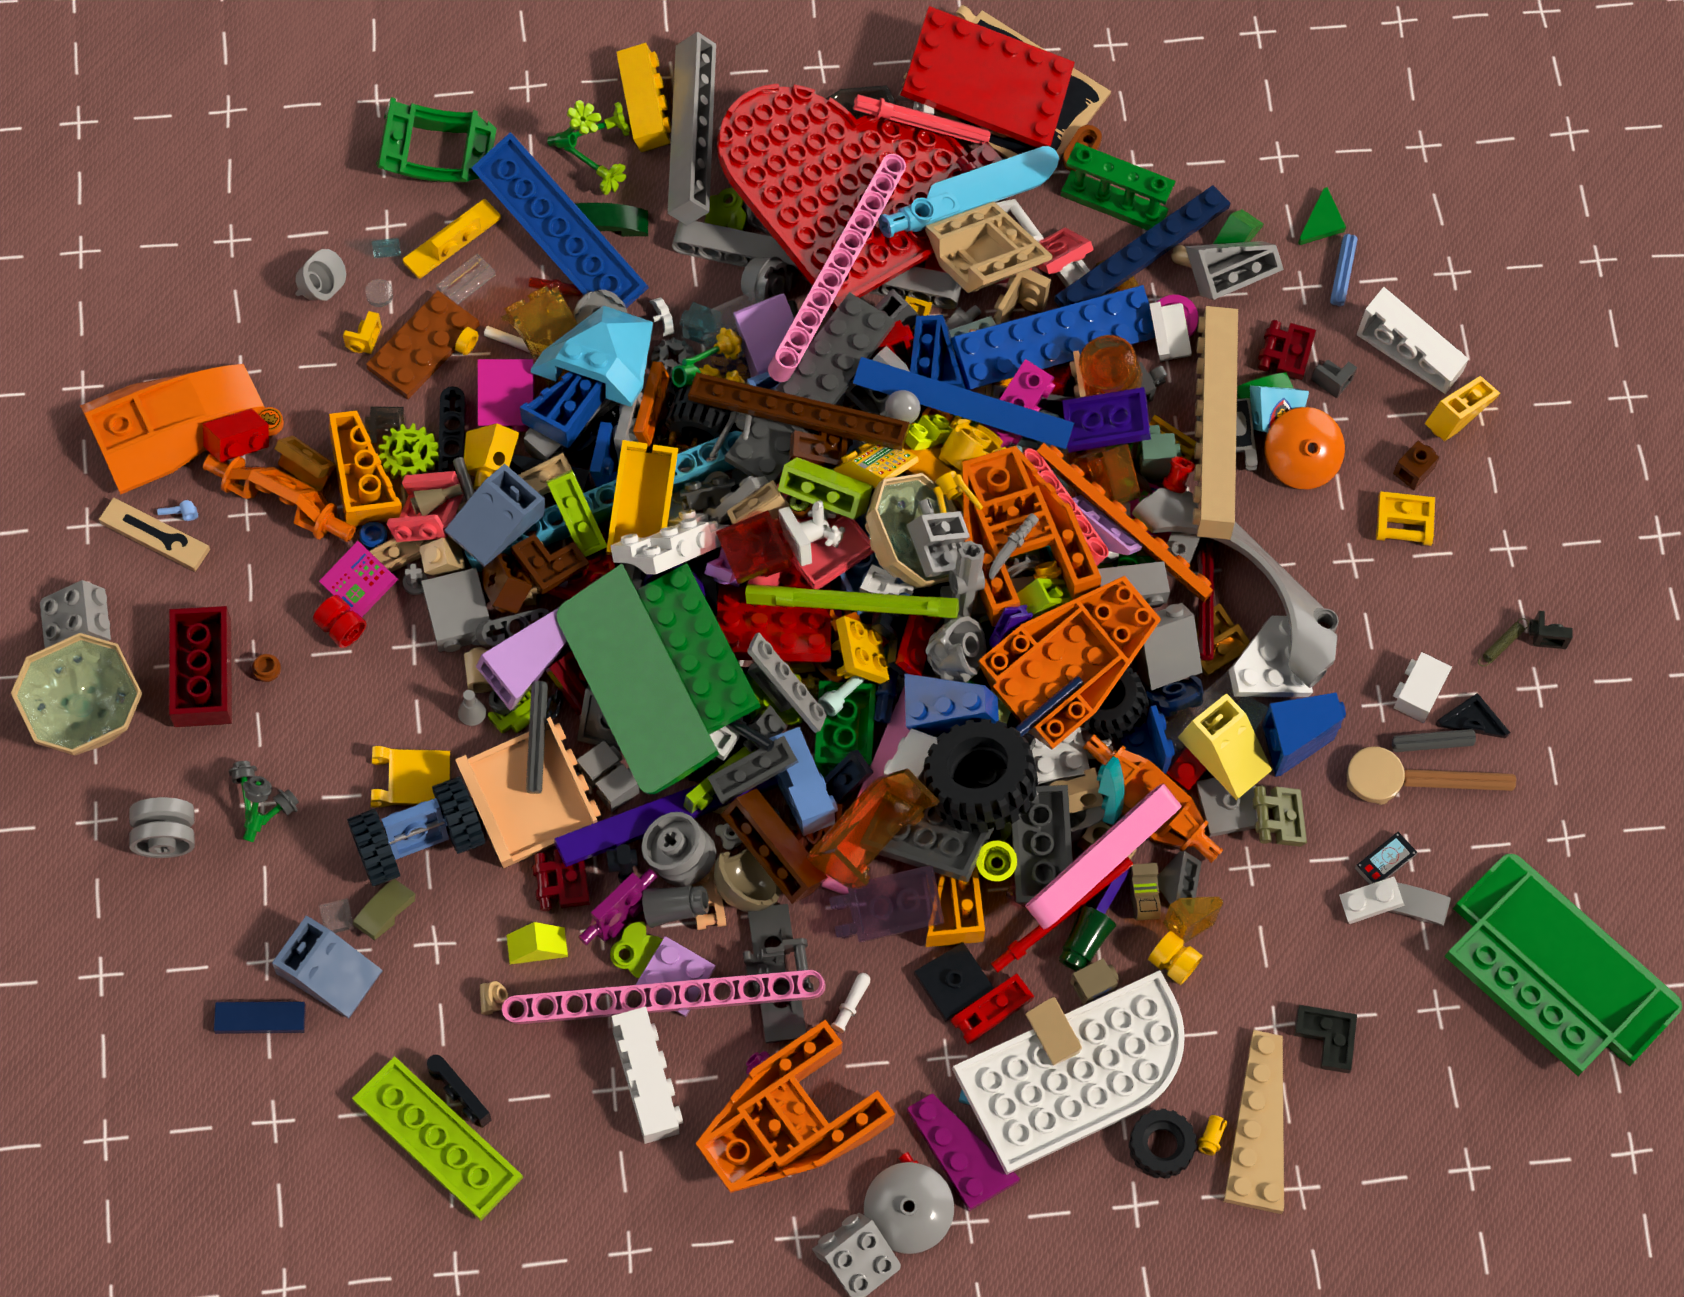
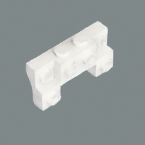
M693 509L679 512V517L668 521L669 527L662 528L660 532L649 537L639 538L637 534L622 536L620 542L610 545L613 562L632 564L646 574H658L722 546L724 537L731 534L730 525H719L717 521H709L707 513H695Z

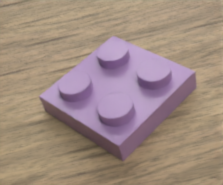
M665 936L636 985L709 979L716 965ZM692 987L687 991L686 999L688 1002L694 1003L701 993L698 987ZM666 989L661 990L657 995V1001L664 1005L668 1004L672 997L671 992ZM690 1010L676 1012L686 1017Z

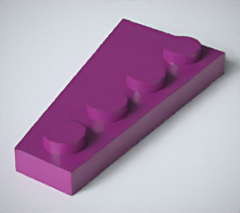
M933 1093L907 1108L909 1116L968 1211L1020 1182V1178L1014 1172L1005 1174L996 1154Z

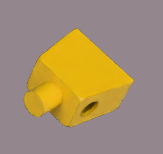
M497 423L466 432L464 461L469 475L475 477L473 486L475 490L503 464H506L508 467L510 466L519 432Z

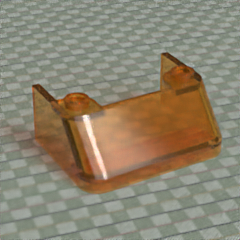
M908 768L882 775L876 778L811 849L806 859L814 867L848 889H859L862 886H866L870 882L868 880L870 878L868 875L870 870L868 865L902 827L909 824L912 826L916 825L925 815L923 810L936 806L940 801Z

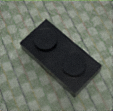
M858 750L851 751L824 778L827 793L829 796H833L836 804H842L874 773Z

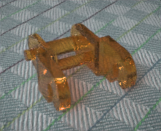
M672 431L670 434L668 447L678 448V454L698 446V438H694L689 447L678 443L676 432Z

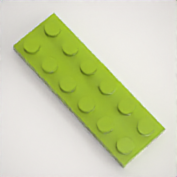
M395 1056L352 1098L353 1102L480 1221L523 1179V1175Z

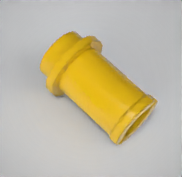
M1216 1115L1209 1116L1203 1137L1197 1141L1199 1145L1198 1150L1210 1156L1215 1155L1220 1150L1219 1142L1227 1126V1121Z

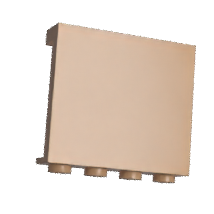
M551 717L547 718L548 723L545 728L543 784L540 794H530L526 791L529 732L469 759L466 755L455 759L503 868L555 846V838L597 823L596 817L601 815L595 800L588 801L585 791L589 790L583 774L577 776L573 768L578 763L571 748L565 750L562 740L566 739L560 723L554 725Z

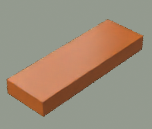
M657 361L652 362L633 429L638 442L647 443V446H650L652 443L670 378L663 363Z

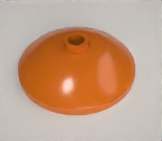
M1300 407L1283 413L1273 422L1266 436L1265 457L1271 472L1283 484L1295 489H1314L1326 484L1337 474L1344 459L1345 443L1341 429L1331 416L1316 408ZM1310 443H1312L1315 447L1312 453L1308 451V445Z

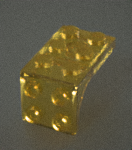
M546 285L527 295L529 301L525 302L522 299L504 308L506 314L501 316L503 321L510 322L517 330L535 362L543 350L578 325L557 287L549 289ZM564 369L556 381L547 378L545 380L551 388L561 381V377L569 371Z

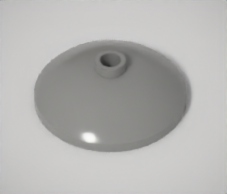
M899 1163L886 1168L872 1181L864 1200V1215L873 1220L892 1251L903 1254H916L931 1249L945 1237L953 1221L954 1201L948 1184L935 1170L919 1163ZM906 1201L914 1203L915 1209L912 1212H906L903 1209V1204Z

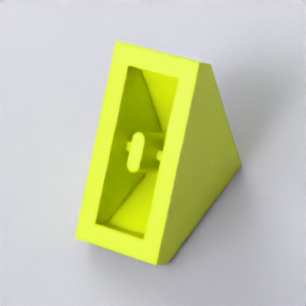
M533 922L506 935L510 964L568 957L564 927Z

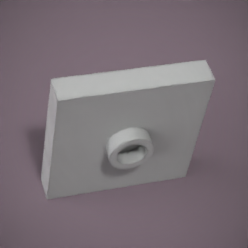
M1216 778L1196 781L1195 787L1204 820L1209 822L1206 826L1209 837L1256 828L1255 823L1258 821L1257 811L1253 808L1252 800L1255 797V785L1239 799L1235 800Z

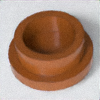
M263 654L253 662L252 671L258 680L270 682L279 676L281 664L275 656Z

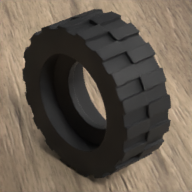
M1166 1109L1151 1110L1148 1114L1142 1115L1140 1120L1135 1123L1129 1141L1130 1156L1135 1161L1136 1167L1142 1169L1146 1175L1150 1174L1154 1178L1164 1177V1179L1170 1178L1173 1175L1176 1176L1183 1169L1185 1170L1194 1156L1197 1145L1195 1144L1196 1133L1194 1134L1191 1123L1189 1124L1186 1121L1187 1118L1177 1114L1174 1110L1168 1111ZM1156 1130L1171 1132L1177 1140L1175 1153L1166 1158L1155 1156L1148 1147L1149 1136Z

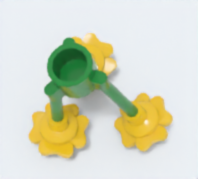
M721 328L720 334L716 335L718 343L714 344L713 348L692 358L683 359L682 365L674 367L672 371L673 383L677 387L691 386L696 372L722 378L719 376V369L712 368L709 364L704 365L703 368H698L694 363L715 353H724L726 358L737 359L738 353L742 351V338L730 328ZM737 370L727 372L725 379L745 383Z

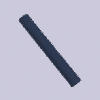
M1078 676L1073 678L1017 725L1015 729L1020 732V735L1024 736L1082 687L1084 683Z

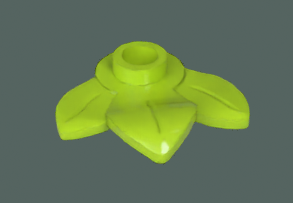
M727 188L721 191L719 195L710 196L709 213L705 214V223L723 227L728 226V228L743 231L747 215L742 209L743 200L734 188ZM733 197V201L731 203H725L727 198Z
M644 921L632 923L624 929L622 939L612 946L610 959L616 967L628 969L634 977L640 978L663 939L658 936L646 935ZM627 949L630 952L629 959L622 960L619 957L620 950Z

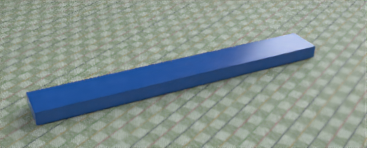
M864 357L860 358L853 384L889 395L898 390H907L918 398L921 405L1063 449L1067 447L1074 422Z

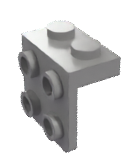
M81 580L41 599L40 609L45 648L78 633L106 641L111 640L107 595L104 588Z
M861 1213L848 1216L842 1222L841 1227L833 1233H827L822 1236L818 1241V1245L812 1248L817 1258L830 1266L849 1297H866L901 1268L899 1260L873 1220Z

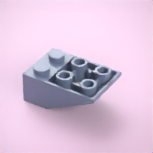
M503 464L481 484L445 528L444 532L485 567L544 516L545 498L506 464Z
M307 915L272 962L277 975L348 1019L382 973V969L334 932Z

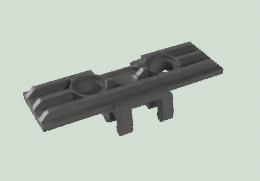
M788 904L772 905L762 911H748L753 954L750 951L743 952L747 975L786 972L784 955H788L790 952H794L796 970H808L805 950L808 946L807 939H793ZM769 939H777L781 943L777 947L765 948L764 946ZM807 978L804 981V990L813 992L814 985L810 983V978ZM785 979L778 980L774 985L776 994L784 995L790 989V984ZM750 982L747 984L750 997L759 994V983ZM802 1000L789 1001L785 1008H777L773 1003L760 1004L766 1043L796 1040L806 1033Z

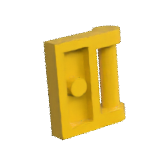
M1380 491L1378 496L1376 540L1385 541L1387 538L1422 542L1423 545L1432 546L1435 497ZM1387 522L1424 526V531L1387 528Z

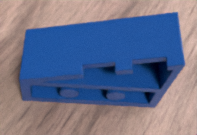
M916 316L910 372L966 389L951 343V334L944 316Z
M904 674L906 727L909 730L912 728L934 736L940 735L943 732L949 733V728L956 724L958 726L965 725V721L968 720L981 722V719H991V723L995 724L996 721H999L998 697L985 685Z

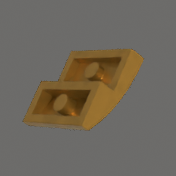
M1220 603L1214 606V658L1211 661H1201L1202 672L1206 676L1242 655V652L1250 643L1239 624H1233ZM1196 617L1195 625L1198 639V617Z

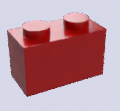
M252 408L203 423V447L220 463L269 447V424Z

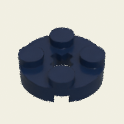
M1193 675L1189 677V680L1182 679L1150 692L1146 691L1149 707L1156 705L1158 711L1163 713L1164 717H1171L1180 710L1189 707H1199L1203 704L1204 692L1202 682Z

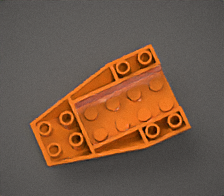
M244 364L221 366L136 383L80 405L120 495L175 472L204 452L206 449L203 447V423L250 408L257 414L265 409Z
M1122 576L1021 624L980 658L978 663L990 688L1019 723L1025 720L1076 676L1081 678L1084 685L1028 731V733L1052 750L1097 712L1159 624L1161 618L1126 576Z

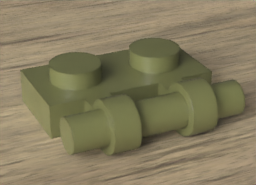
M1265 786L1255 787V797L1252 800L1253 808L1257 811L1258 821L1255 823L1256 833H1259L1260 843H1270V833H1275L1276 844L1297 847L1305 845L1307 839L1301 789L1276 786L1270 790L1271 796H1266ZM1268 809H1273L1274 820H1269Z

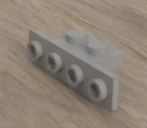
M759 632L756 633L747 650L755 663L749 666L747 672L780 712L794 708L815 733L820 731L827 716L824 708L794 675L788 664L774 651L772 645Z

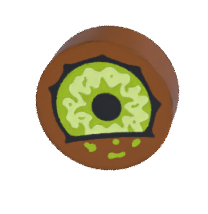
M790 495L786 497V501L796 519L808 517V511L812 510L813 504Z

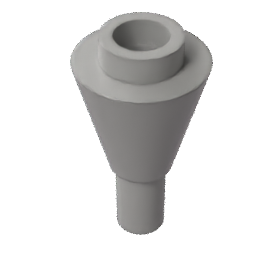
M466 690L463 693L464 700L458 709V717L465 725L475 726L485 719L486 708L475 697V693L472 690Z

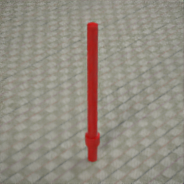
M1126 857L1054 924L1046 929L1038 925L1020 941L1015 940L1007 946L1008 950L991 963L993 969L998 973L1016 959L1018 961L1026 955L1028 948L1132 867L1134 864L1130 858Z

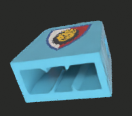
M1250 385L1253 430L1268 433L1271 425L1280 415L1291 409L1306 406L1309 391Z

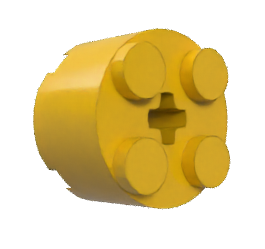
M968 419L958 420L942 446L941 454L939 455L942 462L959 469L962 477L963 461L1006 449V447L1001 448L1003 441L994 432L981 424H978L977 428L970 426L971 420Z

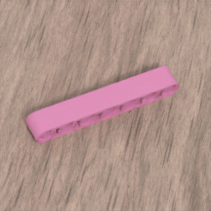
M1164 783L1160 784L1034 896L1025 907L1043 929L1048 928L1174 815L1182 805Z

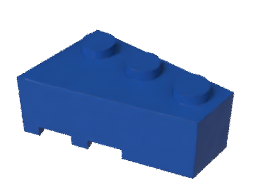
M571 371L562 376V380L550 389L547 387L541 391V395L529 404L526 402L520 406L523 424L568 449L606 398V383Z

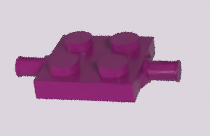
M648 869L640 878L632 873L591 912L592 922L578 936L580 941L587 946L596 936L605 943L611 937L618 936L624 929V924L630 918L640 915L643 911V891L657 879V875L651 869Z

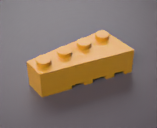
M348 411L329 414V432L345 522L350 525L360 526L368 522L383 523L387 522L390 518H399L402 512V504L392 488L393 485L389 477L386 476L381 460L371 444V439L358 412Z

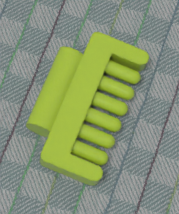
M531 689L526 694L527 698L524 696L521 700L523 704L519 702L517 708L507 714L506 717L496 712L488 713L489 720L501 733L507 732L510 728L515 733H518L529 725Z

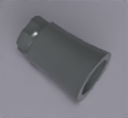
M703 886L645 888L643 891V911L650 928L682 919L695 918L698 915L707 914L709 911L708 893Z

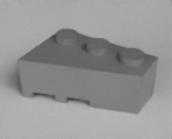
M1264 241L1185 246L1200 296L1212 300L1284 270L1277 246Z

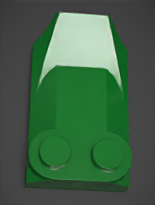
M819 681L818 700L827 691H837L845 682ZM861 683L844 699L843 708L835 716L827 714L821 730L816 732L814 762L823 778L853 750H858L868 765L871 766L876 684Z

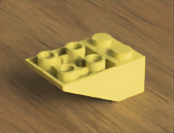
M1227 693L1192 720L1178 736L1180 741L1235 800L1239 799L1272 771L1246 713Z

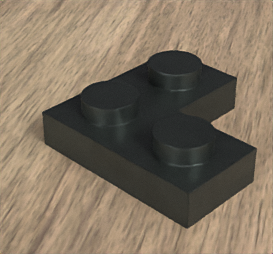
M1299 1005L1294 1036L1323 1041L1320 1069L1343 1073L1351 1072L1357 1014Z

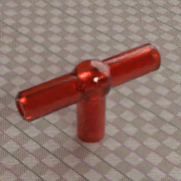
M530 277L528 286L530 288L549 291L546 310L550 313L557 311L560 293L582 296V293L575 285L562 283L558 279L546 280Z

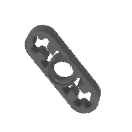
M539 608L482 622L476 629V639L482 646H496L513 636L509 629L510 622L513 619L519 622L521 631L529 626L528 621L542 618L549 614L550 611L545 608ZM490 630H501L502 634L488 638L486 636V632Z

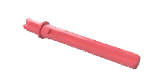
M858 94L854 100V110L875 115L876 119L883 117L978 144H984L990 140L991 132L989 130L885 102L884 98L877 100Z

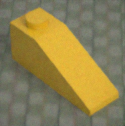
M1479 376L1441 400L1425 422V425L1432 430L1434 435L1446 441L1461 431L1500 395V392Z

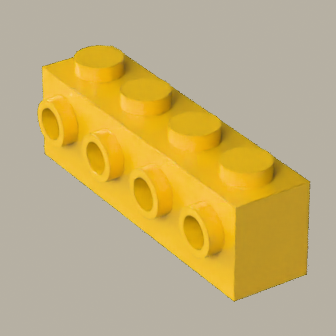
M647 43L617 51L633 140L640 152L670 144L669 133L672 131V125L669 117L665 116L668 105L665 96L661 95L660 89L664 88L660 73L656 71V67L659 66L656 52H651Z

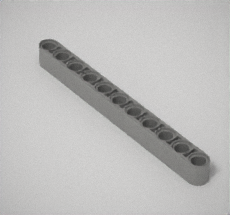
M694 221L689 225L678 222L672 248L680 254L746 267L754 258L779 257L783 262L788 263L786 265L787 269L792 271L794 278L807 280L771 236ZM914 266L869 293L886 296L894 289L904 300L906 296L931 302L934 307L954 309L958 305L962 287L948 273Z

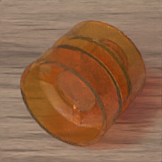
M1115 335L1100 336L1090 341L1082 350L1079 358V369L1091 396L1141 387L1142 370L1133 347L1125 339Z

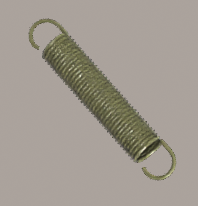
M1521 618L1515 622L1483 654V658L1488 664L1492 663L1529 627L1527 619ZM1519 620H1526L1528 622V626L1524 628V626L1521 623H1519ZM1480 658V659L1478 660V664H1479L1480 666H1487V665H1481V664L1479 663V661H1480L1482 658Z

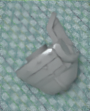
M960 615L948 621L936 633L932 634L926 647L927 660L934 672L941 675V679L967 682L974 675H977L980 669L978 660L987 651L985 633L979 622L970 616Z

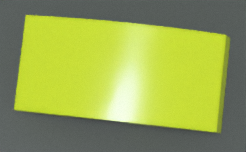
M939 414L922 415L918 423L910 424L905 443L913 451L927 449L945 442L953 429L949 426V421Z

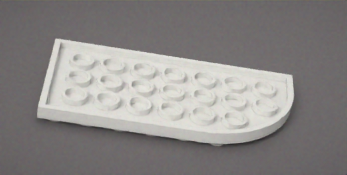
M1160 970L1064 1014L1078 1038L1082 1050L1079 1054L1057 1065H1052L1034 1029L953 1066L952 1070L1006 1175L1138 1113L1152 1104L1166 1090L1177 1073L1182 1059L1184 1025L1177 1001Z

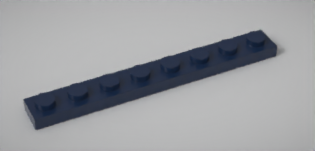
M1212 185L1055 295L1054 302L1059 307H1064L1109 294L1228 210L1231 203Z

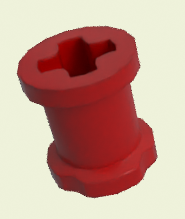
M1175 456L1171 459L1172 467L1168 477H1165L1162 483L1168 490L1184 493L1187 489V479L1189 474L1194 471L1195 464L1186 458Z

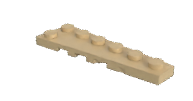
M1253 1030L1224 1202L1282 1214L1284 1211L1283 1036Z

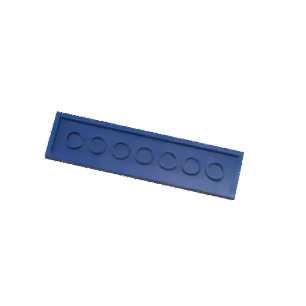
M511 132L471 168L583 295L591 291L607 290L615 293L627 308L649 288Z
M1144 285L961 334L950 339L965 388L972 390L1012 379L1025 359L1044 370L1074 361L1073 351L1079 350L1081 359L1151 340L1156 338L1149 301Z

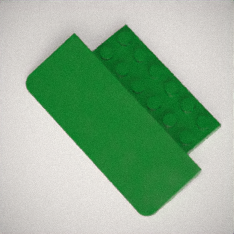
M621 563L564 602L557 611L559 626L639 788L646 794H656L718 756L719 752L710 734L761 707L687 563L636 590L625 566Z
M1504 855L1453 907L1473 927L1444 957L1578 1077L1606 1047L1612 1050L1630 1067L1682 1010L1680 998L1518 855Z

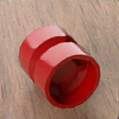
M334 595L318 607L313 615V622L323 632H329L331 639L340 648H346L362 635L367 623L358 613L353 610L350 611V605L339 595Z

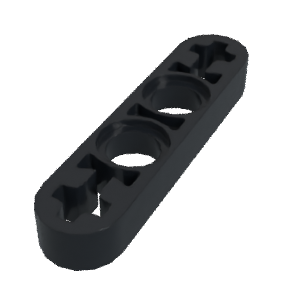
M454 386L447 387L440 395L438 472H449V463H453V460L456 458H464L466 402L464 392ZM452 396H455L457 399L455 401V411H450L449 401ZM449 420L459 421L460 426L455 430H448L445 427V423ZM449 444H456L459 447V451L456 454L449 455L444 452V448Z

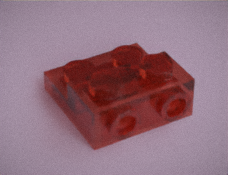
M769 510L716 531L737 584L762 574L766 578L792 567L790 559L794 558L791 547L788 542H782L779 536L784 533L778 518L772 519Z

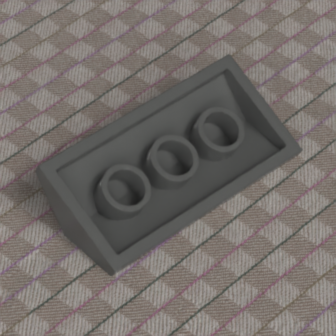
M1068 785L1037 786L1036 797L1030 802L1031 807L1025 814L1020 813V819L1012 824L1013 849L1017 856V866L1014 871L1016 903L1027 904L1073 862Z

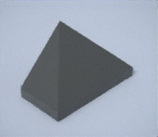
M1180 851L1158 874V887L1170 905L1187 915H1193L1202 861L1186 851Z

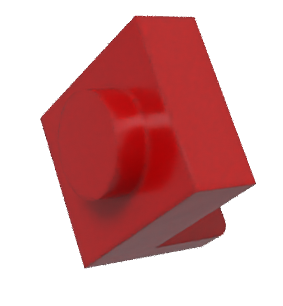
M1186 748L1168 770L1167 774L1187 790H1190L1207 768Z

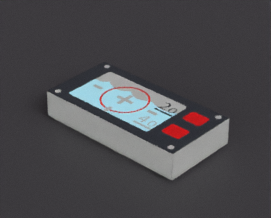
M1397 832L1359 862L1355 869L1370 885L1388 879L1414 858L1418 852Z

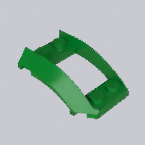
M391 97L384 115L385 124L376 165L380 169L429 181L467 182L479 179V176L471 168L494 147L497 128L489 121L486 123L476 110L472 112L443 111L413 103L406 105L396 102V98ZM413 127L431 131L467 133L462 168L445 169L407 162Z

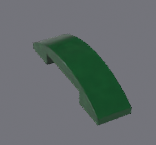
M614 203L576 204L599 231H621L622 237L648 236V210Z

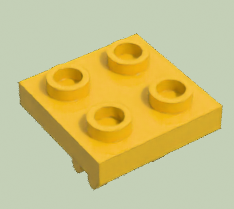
M846 616L837 619L836 625L839 640L831 644L833 651L839 649V653H842L844 665L836 670L837 676L844 675L845 679L859 676L879 684L890 680L887 659L885 658L882 645V635L874 630L871 625Z

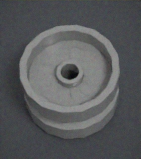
M159 797L140 800L129 808V823L133 827L129 833V847L132 852L145 857L170 858L185 855L195 848V833L190 828L195 823L193 804L177 798Z
M683 812L665 814L656 819L643 836V857L667 883L676 887L690 886L699 882L709 873L714 865L716 857L714 841L695 819Z

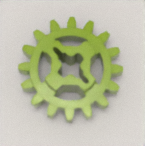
M412 423L410 429H406L405 425L401 424L400 431H396L394 428L390 429L391 437L383 435L384 444L378 447L379 453H381L379 458L385 473L391 471L392 479L400 475L403 481L405 475L426 474L427 469L435 470L434 462L438 461L439 456L437 452L439 451L438 443L434 442L433 433L426 435L427 432L424 426L418 431L414 423ZM427 450V454L425 458L422 460L421 457L425 455V451Z

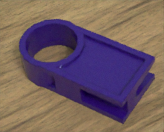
M1027 605L1004 608L989 638L988 643L991 649L1021 624L1031 620L1033 613L1027 612Z

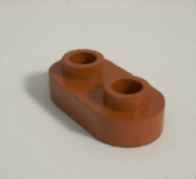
M1093 125L1080 127L1070 141L1063 156V165L1070 172L1071 170L1076 172L1075 169L1066 166V162L1076 142L1096 150L1100 148L1102 133L1097 127ZM1085 140H1089V141H1091L1092 143H1089V144H1088V143H1086V142H1084V141H1085Z

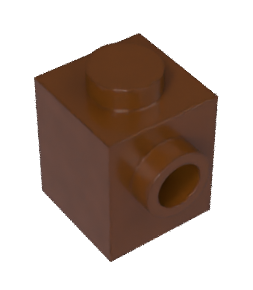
M1418 440L1397 462L1393 474L1415 490L1435 469L1439 456L1433 448L1424 445Z

